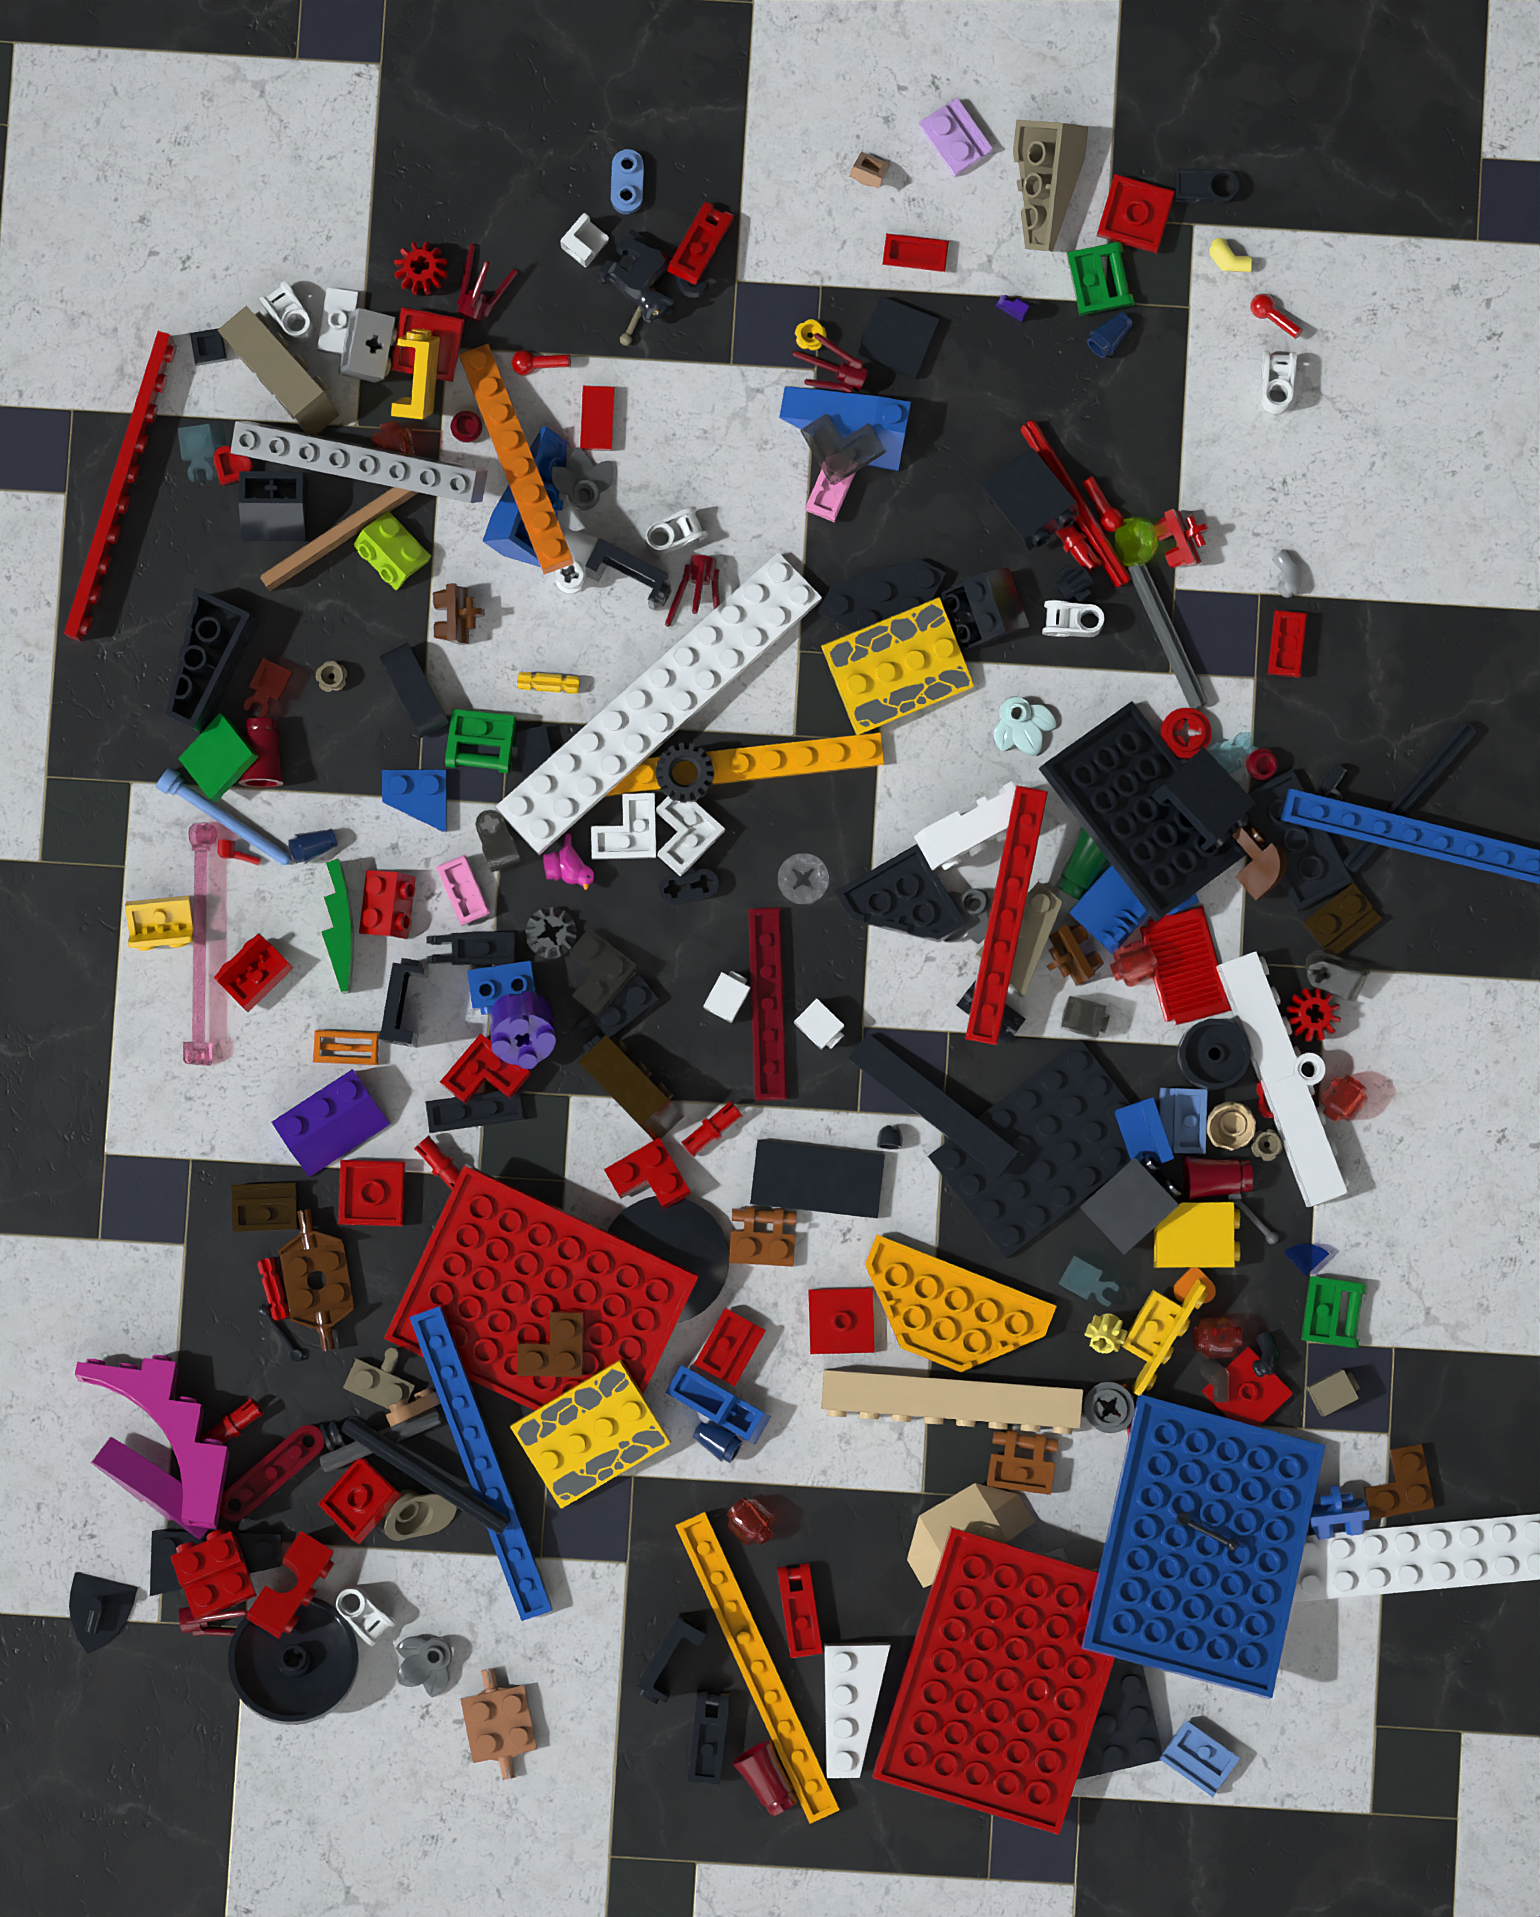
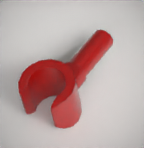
M218 841L217 853L219 857L242 860L259 866L261 858L241 851H235V841Z

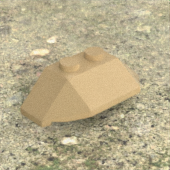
M974 1483L919 1515L907 1561L921 1585L925 1588L933 1583L950 1526L1006 1543L1035 1522L1019 1494Z

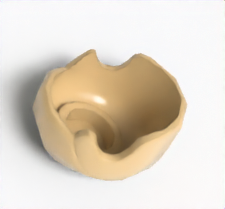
M1227 1101L1217 1105L1209 1114L1206 1128L1207 1134L1216 1147L1233 1151L1247 1145L1255 1135L1256 1119L1247 1106L1238 1102Z

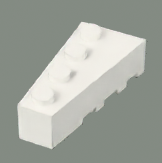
M889 1642L824 1643L827 1778H860L890 1648Z

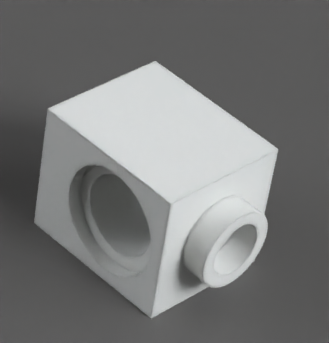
M730 971L728 975L721 972L703 1006L704 1009L732 1023L750 991V987L745 985L747 979L733 971Z
M818 999L794 1021V1024L821 1050L826 1045L830 1049L833 1048L844 1036L840 1032L844 1028V1024Z

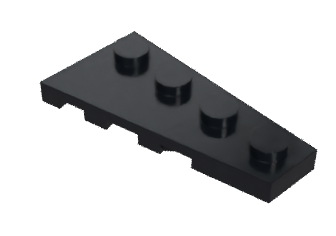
M152 1531L150 1596L183 1589L180 1586L170 1556L176 1554V1548L184 1543L195 1542V1545L208 1541L206 1536L211 1532H206L201 1539H197L188 1531ZM232 1532L237 1537L249 1574L282 1566L283 1533Z

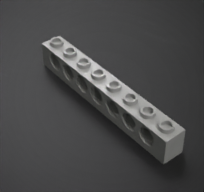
M235 421L230 452L468 503L483 501L488 470L251 421Z

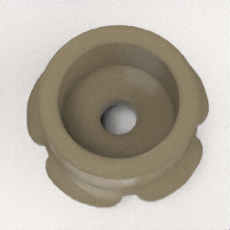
M327 661L316 671V680L319 681V687L326 692H331L332 690L339 691L346 684L347 671L343 665H338L336 661ZM334 674V679H329V675Z
M1267 1129L1264 1132L1260 1130L1252 1138L1253 1144L1251 1149L1256 1157H1262L1265 1161L1275 1159L1276 1155L1281 1153L1283 1149V1142L1279 1139V1134L1274 1130ZM1265 1142H1269L1270 1146L1268 1148L1264 1147Z

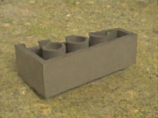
M246 305L220 327L218 332L251 372L257 374V378L271 395L275 394V398L290 417L297 420L304 433L317 435L339 416V413L325 394L329 390L328 387L317 375L311 378L306 372L310 368L300 355L296 354L292 357L287 351L290 345L279 332L273 335L268 330L271 324L260 311L254 314Z

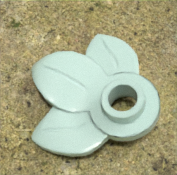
M1018 696L1009 697L1000 707L999 714L1001 720L994 729V740L1000 751L1007 750L1015 744L1023 753L1037 756L1042 746V732L1054 729L1056 721L1051 712L1043 705H1030L1024 698ZM1015 707L1021 709V715L1018 718H1013L1011 715V711Z

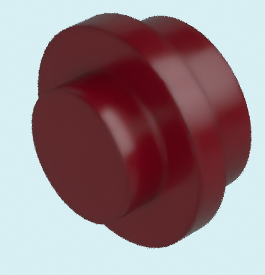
M461 411L451 421V432L455 439L460 442H473L481 435V419L474 412Z
M1266 748L1254 749L1246 759L1247 772L1258 780H1265L1271 777L1277 769L1275 754Z

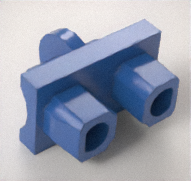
M1338 1484L1331 1485V1495L1320 1496V1504H1313L1309 1522L1314 1529L1317 1539L1333 1537V1524L1344 1523L1347 1535L1363 1534L1365 1520H1370L1369 1510L1365 1506L1364 1499H1353L1352 1492L1340 1493Z

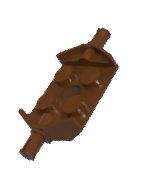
M311 1209L297 1211L301 1228L300 1234L278 1250L291 1317L289 1319L291 1322L317 1329V1333L319 1332L322 1351H328V1346L329 1350L336 1349L332 1334L334 1326L355 1310L343 1239L318 1232L313 1227ZM314 1271H321L326 1276V1284L322 1289H313L309 1284V1276Z

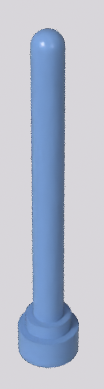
M168 767L156 785L158 790L166 795L168 793L173 796L175 794L179 795L280 864H290L291 856L287 852L185 785L184 779L180 777L181 774L175 769Z

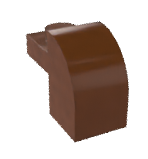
M1250 825L1241 827L1232 836L1253 860L1235 878L1256 901L1265 897L1283 879L1287 869V854L1280 841L1273 842L1267 846L1265 844L1267 841L1265 835L1257 827L1251 828Z

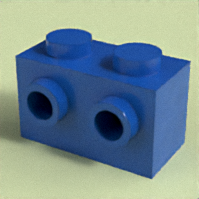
M531 961L467 971L472 1008L474 1011L480 1010L481 1015H489L495 1002L504 995L510 993L511 997L522 995L521 991L537 993Z

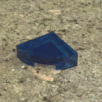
M1298 1244L1283 1252L1305 1276L1329 1255L1325 1249L1312 1244Z

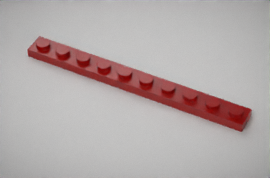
M157 331L64 631L68 638L80 642L83 634L88 635L90 631L92 617L89 614L92 604L97 605L101 596L102 587L98 586L101 575H106L110 567L111 556H108L111 543L116 544L119 538L121 527L117 525L120 514H125L128 509L130 496L127 495L130 483L134 484L139 473V465H136L139 453L144 454L149 436L145 435L148 424H153L157 415L158 405H155L158 393L162 394L166 386L167 375L164 372L167 362L172 363L176 354L177 346L173 344L174 340L171 335L165 332Z

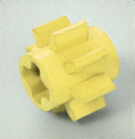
M1103 1314L1100 1317L1097 1315L1093 1317L1092 1323L1088 1324L1085 1336L1092 1338L1090 1346L1100 1353H1110L1113 1350L1119 1351L1121 1344L1125 1342L1128 1331L1121 1329L1123 1321L1117 1316Z

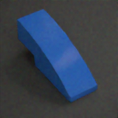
M683 1365L680 1366L665 1392L753 1444L757 1443L772 1417Z

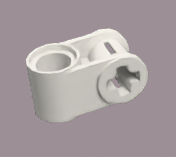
M283 280L280 282L281 286L266 297L262 295L258 299L292 342L305 343L312 337L314 326L293 290ZM294 321H305V326L302 330L296 332L290 330L291 324Z
M1266 350L1263 351L1261 401L1264 409L1271 414H1281L1289 407L1293 398L1297 360L1296 352H1290L1289 355L1270 354ZM1280 391L1284 394L1285 401L1275 402L1271 399L1269 393Z
M696 506L683 509L671 517L652 524L646 532L645 543L648 551L653 555L662 556L707 538L708 533L702 530L696 516L698 512ZM662 532L667 535L669 541L663 546L655 545L651 540L652 535Z
M567 529L564 537L574 564L556 570L555 576L557 586L562 592L574 594L581 590L587 575L585 565L598 542V538ZM574 571L575 578H572L570 583L565 582L564 575Z
M1057 600L1045 601L1044 607L1047 608L1046 627L1042 630L1044 635L1056 637H1094L1103 628L1104 614L1096 605ZM1057 613L1060 614V616H1059V624H1058V625L1056 624V614H1057ZM1094 614L1098 618L1099 623L1094 628H1086L1081 623L1083 615Z
M347 1586L337 1597L336 1606L339 1613L353 1626L360 1637L372 1647L376 1644L375 1640L389 1626L393 1627L396 1625L394 1619L358 1586ZM350 1593L357 1595L361 1602L360 1607L355 1610L347 1609L343 1604V1597ZM377 1620H380L371 1630L369 1629Z

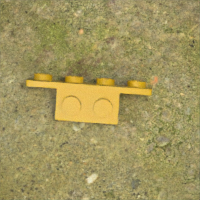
M1197 1278L1181 1305L1153 1289L1128 1330L1125 1342L1121 1344V1347L1147 1361L1132 1386V1390L1136 1395L1139 1396L1144 1390L1148 1392L1157 1379V1375L1154 1373L1160 1363L1165 1364L1172 1355L1174 1347L1171 1345L1176 1336H1183L1191 1320L1188 1317L1193 1308L1199 1309L1207 1296V1292L1204 1291L1206 1285Z

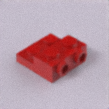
M224 1529L213 1531L206 1536L208 1541L195 1545V1542L184 1543L176 1548V1554L170 1556L180 1586L185 1591L191 1612L196 1621L257 1596L237 1537L231 1531L227 1533Z

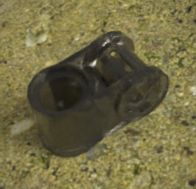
M484 810L476 818L475 825L491 873L521 863L512 835L510 836L501 814L495 810ZM490 815L493 820H499V824L495 826L496 831L494 833H490L488 829L483 830L481 827L485 823L486 816Z
M1326 950L1311 952L1305 962L1307 978L1311 985L1352 1002L1357 1000L1370 973L1369 969L1361 963L1342 958Z

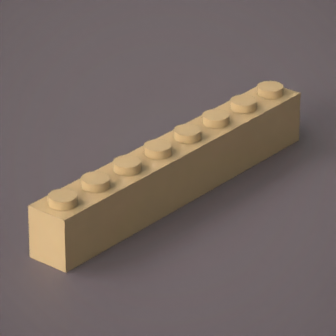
M824 1370L821 1409L827 1410V1416L847 1417V1411L860 1412L859 1418L879 1420V1414H892V1421L911 1422V1416L924 1417V1423L943 1424V1420L946 1418L956 1419L957 1426L975 1427L976 1421L989 1422L988 1428L1008 1429V1423L1021 1424L1022 1431L1040 1432V1426H1052L1053 1433L1072 1434L1073 1428L1080 1429L1083 1390Z

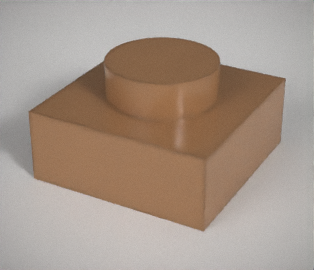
M861 152L852 167L849 177L858 180L865 186L879 188L888 172L890 164Z

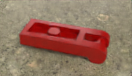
M705 201L672 258L668 272L696 285L725 232L729 229L734 214L728 211L723 213L715 209L714 204ZM710 220V221L716 223L717 226H715V225H713V224H711V223H709V222H707V221Z
M809 1562L799 1564L800 1567L787 1569V1566L777 1567L790 1658L823 1654ZM802 1580L803 1590L790 1591L789 1582Z

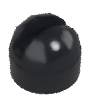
M891 1125L884 1126L878 1133L877 1147L888 1150L902 1149L903 1136L900 1129Z

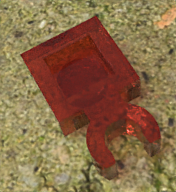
M263 658L249 685L256 693L245 701L244 710L249 712L253 704L260 703L262 711L259 717L266 718L270 711L268 704L270 698L279 702L293 673Z

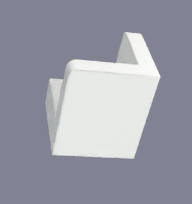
M583 213L560 242L561 248L586 268L608 243L609 237L590 222V216Z

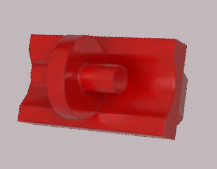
M1174 509L1165 512V517L1152 525L1159 541L1174 536L1177 542V547L1164 552L1169 567L1195 566L1202 561L1192 538H1194L1198 548L1205 546L1206 542L1202 534L1210 530L1208 524L1198 525L1195 516L1192 515L1186 518L1189 526L1188 530L1180 510L1174 511Z

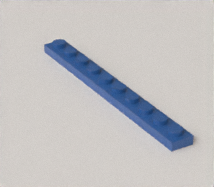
M1288 789L1281 817L1282 821L1540 884V850Z
M442 1305L409 1317L474 1494L510 1519L507 1528L502 1534H497L488 1527L487 1529L520 1619L525 1621L553 1610V1606Z

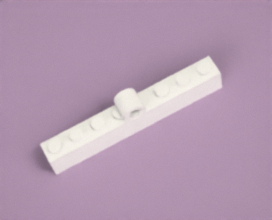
M1255 951L1216 966L1237 1025L1245 1033L1251 1047V1062L1257 1078L1262 1084L1263 1093L1270 1112H1273L1274 1123L1283 1142L1306 1207H1311L1348 1193L1345 1187L1349 1185L1347 1174L1343 1167L1338 1168L1334 1156L1338 1155L1336 1145L1331 1137L1327 1138L1323 1126L1326 1125L1325 1116L1320 1107H1315L1311 1097L1315 1094L1313 1085L1320 1082L1325 1075L1324 1061L1314 1053L1301 1055L1297 1046L1292 1047L1288 1036L1292 1034V1030L1285 1016L1281 1017L1277 1005H1280V998L1275 987H1270L1265 975L1269 974L1265 959L1263 956L1258 957ZM1303 1063H1308L1312 1067L1310 1077L1303 1075L1301 1071Z

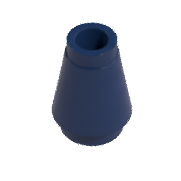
M1119 312L1092 330L1090 337L1087 339L1089 348L1101 358L1113 355L1129 329L1133 326L1131 319L1125 313Z
M332 828L294 834V838L288 840L289 848L296 864L301 862L307 864L338 846Z
M703 1421L698 1425L692 1437L720 1462L725 1460L728 1463L735 1459L743 1443L742 1440L737 1438V1434L706 1424Z

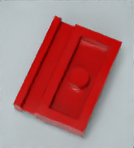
M725 1308L694 1365L735 1387L766 1330Z

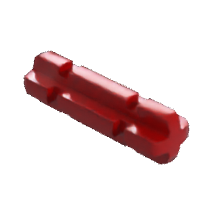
M273 1257L258 1261L257 1265L260 1274H263L264 1277L262 1282L268 1303L272 1304V1308H270L272 1317L277 1321L288 1318L290 1311L288 1303L285 1304L284 1302L286 1296L280 1276L275 1271L278 1270L275 1259Z

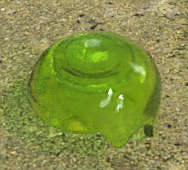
M1134 516L1124 519V522H1127V524L1118 528L1115 532V546L1118 557L1123 565L1128 567L1149 562L1154 557L1158 546L1155 527L1144 517Z

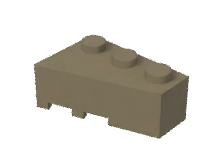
M1039 881L1027 894L1009 987L1021 998L1026 994L1063 902ZM983 946L974 956L979 962L981 960Z

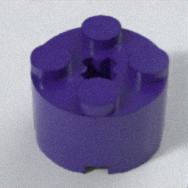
M521 991L522 995L511 997L510 993L498 999L490 1011L492 1051L501 1060L509 1064L519 1065L523 1069H531L538 1062L545 1059L554 1049L556 1042L554 1015L549 1002L541 995L534 992Z

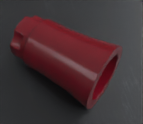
M263 717L247 719V731L244 732V738L259 757L239 778L240 785L253 788H273L284 784L280 764V733L277 732V720Z
M1185 1156L1183 1159V1190L1187 1201L1209 1196L1252 1191L1253 1169L1250 1160L1206 1159Z
M770 1739L749 1748L732 1762L733 1766L755 1792L762 1806H766L770 1815L776 1816L798 1801L792 1791L793 1786L780 1764Z

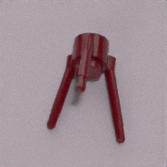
M472 243L469 246L461 292L456 305L459 306L457 313L480 322L482 316L489 318L492 308L512 283L518 271L513 269L488 303H485L487 297L481 294L480 291L490 266L489 261L484 262L474 290H469L468 292L476 247Z
M815 333L814 338L846 360L848 364L842 362L840 367L808 354L796 350L793 351L794 357L836 373V380L841 381L837 383L805 379V385L841 390L846 393H851L852 390L860 391L868 368L862 366V360L851 356L821 334Z
M706 555L691 556L690 564H686L684 567L682 580L665 621L666 627H669L672 623L690 577L691 582L696 584L692 608L693 614L698 613L703 585H709L710 580L713 607L716 609L720 605L718 585L720 570L715 569V558Z
M188 1603V1607L179 1608L180 1628L183 1634L192 1632L194 1637L201 1635L233 1636L235 1630L204 1627L209 1626V1621L246 1616L248 1611L243 1609L219 1612L196 1621Z

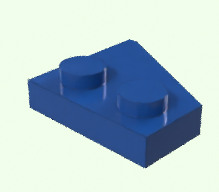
M382 770V802L441 832H447V770Z

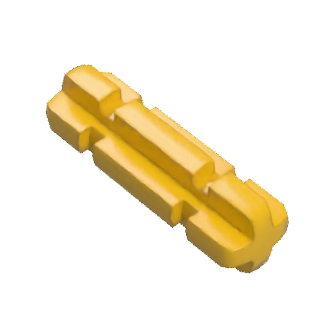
M521 671L518 673L517 687L520 690L535 688V691L561 693V690H565V693L577 694L580 688V679L578 676L566 675L565 678L560 674L536 673V675H532V672Z

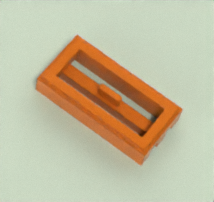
M315 1030L313 1062L378 1066L380 1033ZM321 1037L372 1040V1045L321 1043ZM320 1050L371 1052V1058L320 1056Z

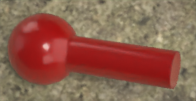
M1258 294L1251 300L1250 310L1255 317L1270 319L1294 339L1301 335L1303 329L1275 308V301L1270 295Z
M521 350L512 357L511 366L515 373L526 376L535 369L570 367L571 356L570 354L534 356L529 351Z
M1090 476L1082 481V484L1100 512V527L1110 533L1121 529L1124 523L1122 512L1110 506L1094 477Z

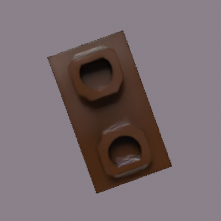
M456 583L446 584V589L433 592L434 608L436 610H447V621H437L433 625L434 637L459 645L469 644V629H476V618L484 617L485 609L475 608V597H468V588L457 586Z
M1081 924L1072 927L1065 925L1049 935V939L1054 947L1048 951L1054 961L1047 965L1048 970L1052 971L1058 967L1062 976L1065 978L1070 975L1076 986L1095 975L1094 972L1104 964L1099 953L1095 950L1086 955L1082 952L1079 944L1088 939V934Z

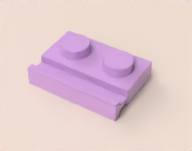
M955 98L951 103L943 106L919 122V127L954 177L978 162L986 154H990L993 150L958 98Z

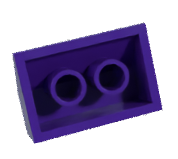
M351 1069L271 1122L289 1151L309 1177L390 1125V1122L354 1069Z

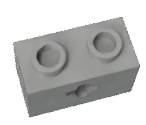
M362 308L350 312L339 374L372 383L383 380L384 376L388 375L391 367V358L388 357L390 345L394 344L397 335V328L394 327L395 317ZM369 340V345L371 347H374V351L370 352V347L366 345V342Z

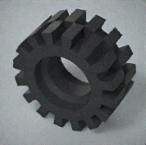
M679 743L677 746L672 745L666 752L661 754V758L656 765V778L661 791L665 795L669 796L673 801H680V803H686L687 801L692 803L706 795L714 780V769L711 759L705 753V750L701 747H696L695 744ZM681 761H689L697 768V778L689 785L677 783L672 776L674 766Z

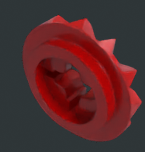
M1179 708L1172 711L1164 719L1160 735L1174 756L1188 759L1202 747L1205 749L1208 747L1211 741L1212 730L1208 719L1200 711L1193 708ZM1184 720H1187L1190 731L1199 733L1189 738L1187 747L1181 736L1172 734L1182 730L1185 724Z

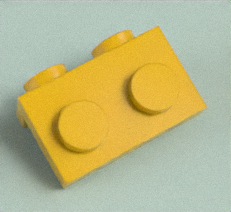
M190 895L126 901L125 911L129 930V948L148 951L156 948V946L169 945L172 948H179L193 942L195 927Z

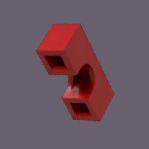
M300 1531L282 1561L284 1566L295 1573L297 1585L286 1593L276 1592L265 1585L248 1611L246 1619L280 1639L284 1632L290 1634L299 1620V1617L295 1615L302 1604L307 1607L315 1596L317 1590L313 1586L318 1578L321 1577L325 1580L335 1563L331 1561L334 1551Z

